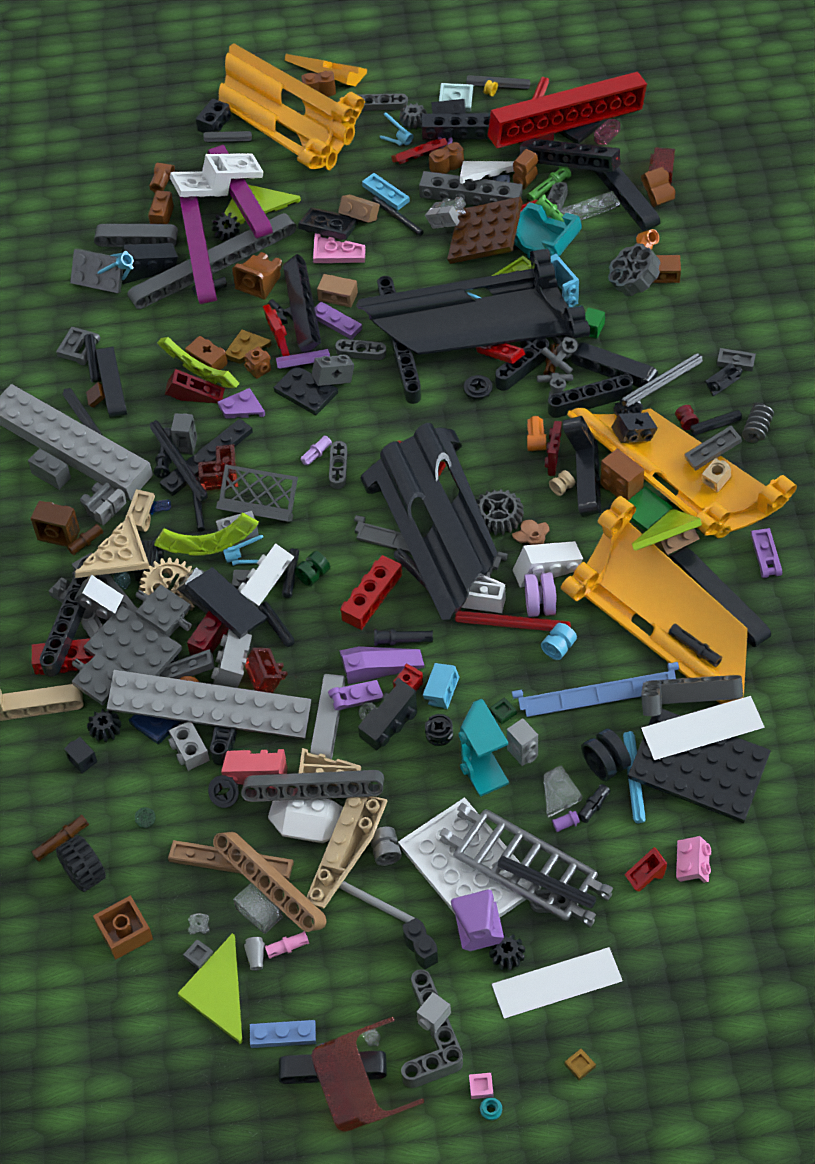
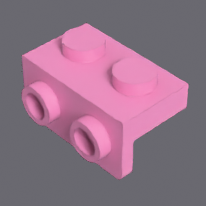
M697 836L677 841L676 878L680 882L700 878L704 883L709 882V874L711 872L709 855H711V847L702 837Z

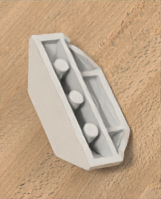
M331 799L272 801L268 819L283 837L324 843L331 839L343 807Z

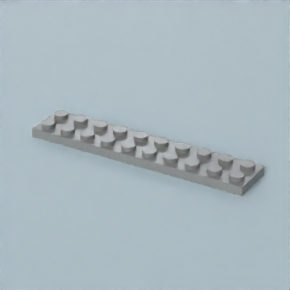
M114 670L107 710L305 739L311 699Z

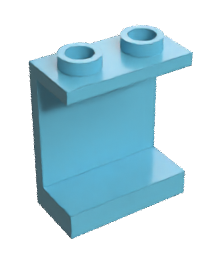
M554 254L550 257L551 263L554 266L557 284L562 289V297L568 307H574L578 304L579 279L560 257Z

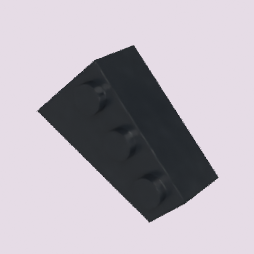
M173 243L123 245L121 253L127 251L132 256L133 269L129 271L125 280H122V283L126 284L158 275L175 267L178 256Z
M399 678L395 680L396 686L391 693L383 695L382 698L385 700L378 709L374 707L358 726L359 737L376 751L381 746H385L395 733H399L408 720H412L417 714L416 691Z

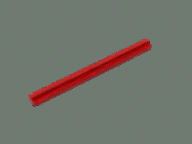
M457 611L455 615L456 622L544 631H551L557 623H563L571 628V622L467 611Z

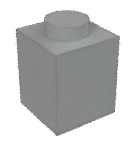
M432 992L417 1011L418 1024L423 1029H430L436 1033L451 1014L450 1004Z

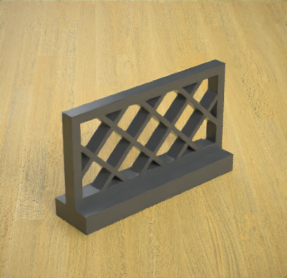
M225 464L220 499L217 501L216 509L238 513L252 511L255 516L292 521L298 477ZM230 469L236 470L240 476L233 482L228 477ZM249 473H254L258 480L249 485L245 476ZM267 476H272L276 483L267 488L262 480ZM242 479L247 488L239 493L234 484ZM285 479L293 480L292 487L288 491H285L280 484ZM260 482L265 491L257 496L252 487ZM278 485L283 494L275 499L270 490ZM232 487L237 495L232 499H226V490ZM250 490L255 498L250 502H245L241 495ZM266 493H268L273 501L267 506L263 505L259 499ZM285 496L289 501L288 509L281 508L277 501Z

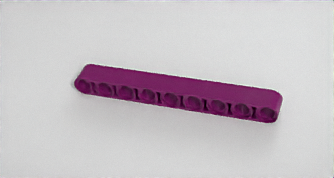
M224 145L207 150L208 154H229ZM231 178L228 192L255 238L258 239L272 234L273 230L270 221L245 179Z

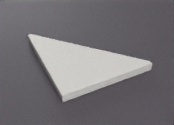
M463 161L460 183H465L467 179H471V181L480 180L485 175H488V177L497 176L505 170L506 173L514 172V161Z

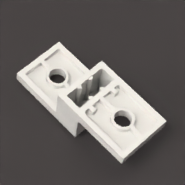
M206 154L202 172H171L170 179L180 197L228 196L231 178H262L264 172L253 154Z

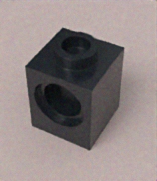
M81 737L71 741L64 748L67 759L81 774L98 762L95 752Z

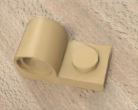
M136 489L125 520L129 514H132L137 530L147 532L151 521L149 512L155 495L154 493Z

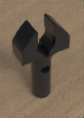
M269 300L268 304L276 310L282 324H288L285 316H289L293 320L291 307L283 309L275 300Z

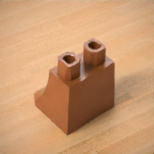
M260 252L257 256L252 255L242 264H235L232 268L235 289L265 300L281 276L282 260L274 258L271 262L267 254Z

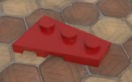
M446 138L435 139L392 155L391 158L393 162L402 164L409 161L408 158L410 157L415 159L423 156L424 152L429 151L431 153L439 147L447 145Z
M269 304L264 305L263 310L266 320L281 350L282 357L290 356L284 337L287 335L284 325H282L280 317H278L275 309H271Z

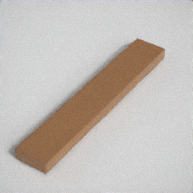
M173 840L168 856L169 862L241 873L215 847ZM261 855L288 881L290 880L294 865L292 859Z

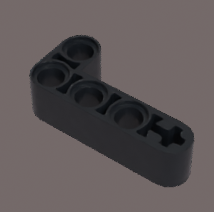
M546 338L520 341V348L524 349L525 355L513 364L509 362L504 363L496 370V388L501 391L510 389L546 360V356L541 351L545 347L549 349V341Z

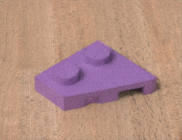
M250 388L218 401V407L225 418H247L250 414H259V417L265 416L264 409Z

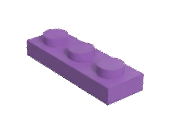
M320 302L315 307L317 321L351 340L362 330V324L323 302Z

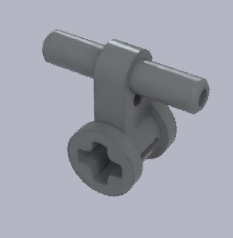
M567 337L557 347V355L546 347L541 353L550 359L555 367L558 366L564 372L570 374L573 369L562 360L563 358H569L576 351L577 342L573 338Z
M551 373V375L537 376L538 383L550 382L551 391L549 392V397L552 394L563 392L566 388V381H573L572 374L559 375V373Z

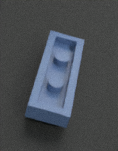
M315 1020L250 1024L251 1048L316 1044Z

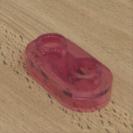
M616 119L605 121L594 132V141L600 145L608 144L620 132V122Z

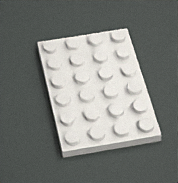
M465 798L398 841L401 850L452 911L451 900L453 898L488 889L492 890L499 917H502L526 900V898L456 859L453 856L456 849L439 841L441 838L439 834L443 828L448 829L453 835L463 840L472 827V822L457 816L459 812L457 808L461 803L466 804L471 810L476 812ZM486 822L464 851V854L473 859L493 832ZM498 838L482 861V864L490 869L494 867L507 848L500 838ZM512 854L510 859L519 862V860ZM503 869L499 873L508 879L513 876L512 873ZM521 878L517 884L528 890L532 882Z

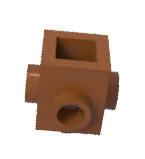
M259 346L244 355V366L256 379L271 371L270 355Z

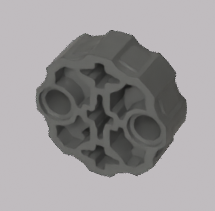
M639 243L632 247H626L612 260L609 266L610 274L608 279L625 296H633L639 292L642 293L659 276L660 259L650 248L645 247L644 244Z

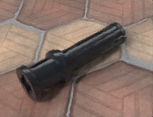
M163 428L172 440L171 428ZM161 443L159 454L155 458L157 464L153 472L155 476L165 478L170 474L169 465L172 463V460L167 452L164 453L165 449Z
M374 629V646H378V644L394 646L396 643L414 642L433 643V630L396 631V629H390V631H378Z

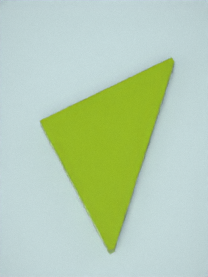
M248 185L265 214L273 210L278 211L288 207L287 205L291 203H299L301 201L300 196ZM232 199L225 214L228 216L231 212V218L237 216L236 222L243 224L245 219Z
M672 509L632 543L633 550L642 549L702 525L701 519Z
M232 933L178 992V996L241 1044L243 1039L236 938Z

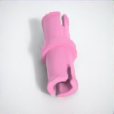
M305 931L289 938L285 936L283 940L268 946L266 945L265 948L269 959L285 952L291 953L293 949L309 944Z

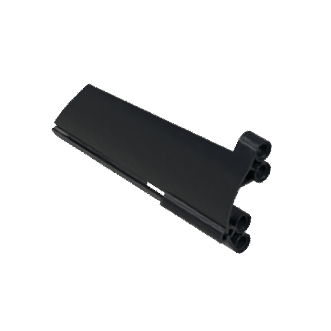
M548 248L530 251L532 269L358 299L356 305L359 309L364 310L369 315V319L380 329L418 355L569 335L573 339L590 336V328L583 305L568 307L558 289L555 270L551 263ZM486 288L493 296L474 299L466 291Z

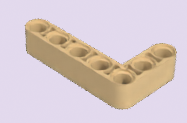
M73 684L2 694L0 689V721L78 710L84 705L83 692Z

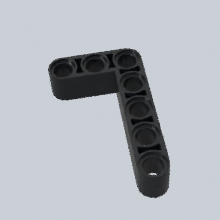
M582 416L563 420L564 432L576 451L577 495L580 515L585 517L601 513L598 443Z

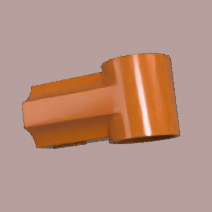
M654 229L639 233L636 237L637 244H644L645 247L652 250L653 245L659 242V234Z
M532 416L527 420L528 451L546 450V434H544L543 419L539 418V416Z

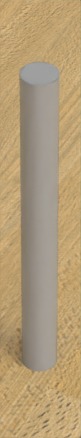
M345 881L339 886L345 892L405 923L414 919V917Z

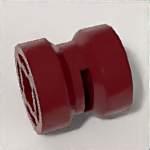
M683 405L675 412V416L680 421L683 430H690L691 425L699 423V419L693 414L694 411L690 405Z

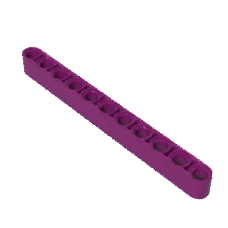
M180 197L199 304L217 301L198 197Z

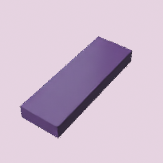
M328 349L278 357L276 358V363L279 369L314 363L315 358L330 356Z

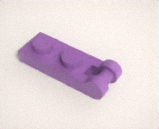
M770 528L751 531V539L759 563L761 577L768 578L769 575L781 576L782 568ZM773 564V567H767V565Z
M377 680L341 688L335 687L328 691L330 698H333L335 710L373 703L383 699V693Z

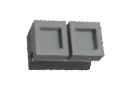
M97 482L92 487V493L94 494L92 497L84 494L80 498L81 505L86 509L87 515L103 526L114 516V513L116 514L127 503L124 491L113 489L108 482L104 485Z

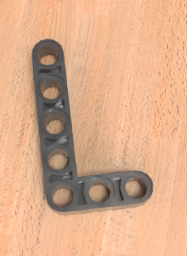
M740 675L646 681L643 683L641 692L643 715L656 716L661 714L662 704L739 699L743 697V686Z
M420 969L412 974L413 993L419 1007H421L432 992L436 995L438 993L430 974L426 970ZM419 981L426 982V984L424 985H418L416 983ZM448 1018L436 1033L429 1029L437 1051L410 1060L402 1066V1080L408 1088L419 1087L461 1070L463 1054ZM443 1037H448L450 1039L448 1042L440 1041V1039ZM451 1056H455L458 1058V1060L451 1062L448 1060V1058ZM430 1064H436L438 1066L436 1069L433 1070L427 1068V1066ZM409 1072L417 1073L415 1077L406 1076Z

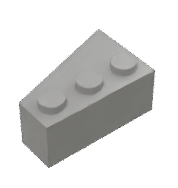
M230 629L227 635L223 634L220 643L223 649L218 651L215 661L219 664L218 667L213 669L211 676L214 679L213 685L238 688L244 673L243 667L246 664V656L249 651L252 635L246 634L239 639Z

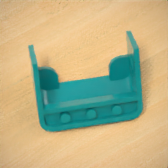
M479 699L473 702L458 735L461 741L462 757L460 768L464 775H468L481 797L509 784L508 779L492 754L493 751L505 747L509 743L484 700Z

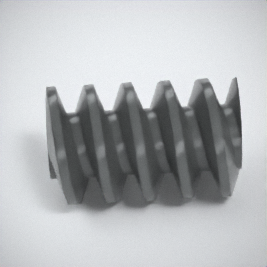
M762 403L753 404L742 432L744 440L756 443L765 439L774 416V411L770 407Z

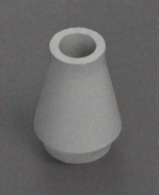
M261 937L246 939L244 948L250 964V970L263 969L265 948L263 939Z

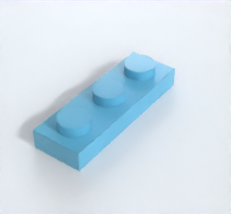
M375 173L362 181L364 188L397 211L410 202L409 196Z

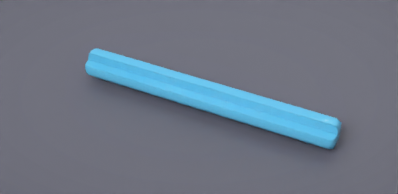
M632 731L623 734V740L630 754L632 766L637 754L635 735ZM631 766L627 768L628 774L631 769ZM628 779L633 819L637 824L644 823L646 818L641 783Z

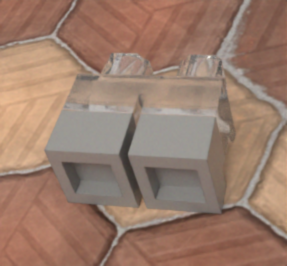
M456 197L455 200L447 198L442 202H435L425 214V217L433 229L457 226L460 222L457 218L459 214L466 213L463 209L466 203L462 197Z

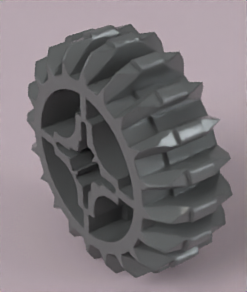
M493 488L491 493L486 491L485 495L480 494L479 499H476L489 533L494 532L496 536L497 533L501 532L504 535L505 531L511 533L512 529H517L518 525L521 524L524 516L523 505L520 498H516L515 493L510 494L509 490L503 492L502 489L495 491ZM509 509L513 511L511 514L508 513ZM485 510H488V515L484 513Z

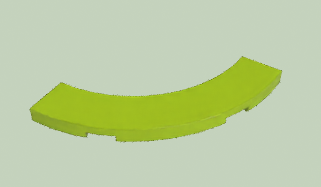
M169 337L161 338L157 342L173 359L177 357L184 363L183 366L201 378L213 384L221 383L222 387L236 388L240 384L229 371L217 370L199 362L183 351Z
M242 512L226 528L201 536L182 535L164 528L154 542V546L172 553L178 552L191 556L214 554L244 540L257 527L259 521Z

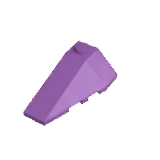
M358 646L340 650L348 685L401 673L406 663L416 669L425 667L420 649Z

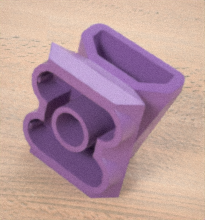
M483 890L451 900V906L456 915L462 949L473 951L500 944L504 935L492 890Z

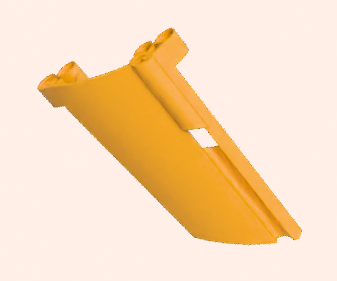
M622 496L617 497L612 503L610 510L604 511L598 519V524L603 528V535L587 564L582 562L578 565L573 576H569L562 583L561 590L575 601L583 597L589 599L668 663L678 662V671L687 678L740 675L743 686L742 698H744L748 628L654 544L636 551L633 550L632 543L642 535L630 523L636 507ZM635 613L654 627L653 633L650 636L631 622ZM676 623L700 642L708 644L710 649L723 657L720 664L714 667L705 659L697 657L693 650L668 634L671 626ZM732 699V700H717V701H718L720 704H724V703H728V702H731V701H734V700H738V699Z

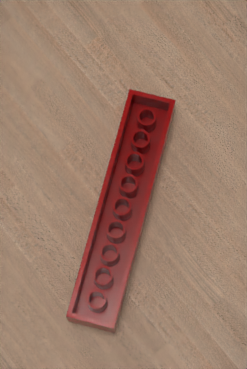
M638 72L493 109L490 114L488 137L496 148H500L553 132L556 133L642 110L647 83Z

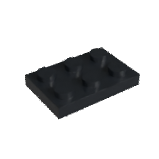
M311 207L298 223V229L318 233L322 236L335 237L339 240H346L358 225V219Z
M294 366L273 387L275 393L314 415H317L338 394V388L333 385L318 386L312 374L299 366Z

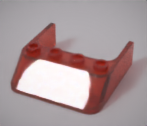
M394 1017L322 1043L312 1051L311 1057L334 1124L340 1131H350L424 1103L423 1098L390 1111L382 1110L376 1102L356 1045L359 1035L394 1022Z

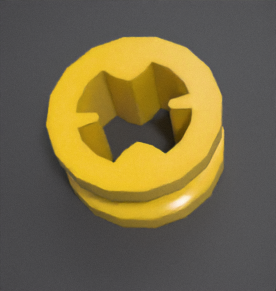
M488 80L484 87V94H489V96L493 97L497 91L498 84Z

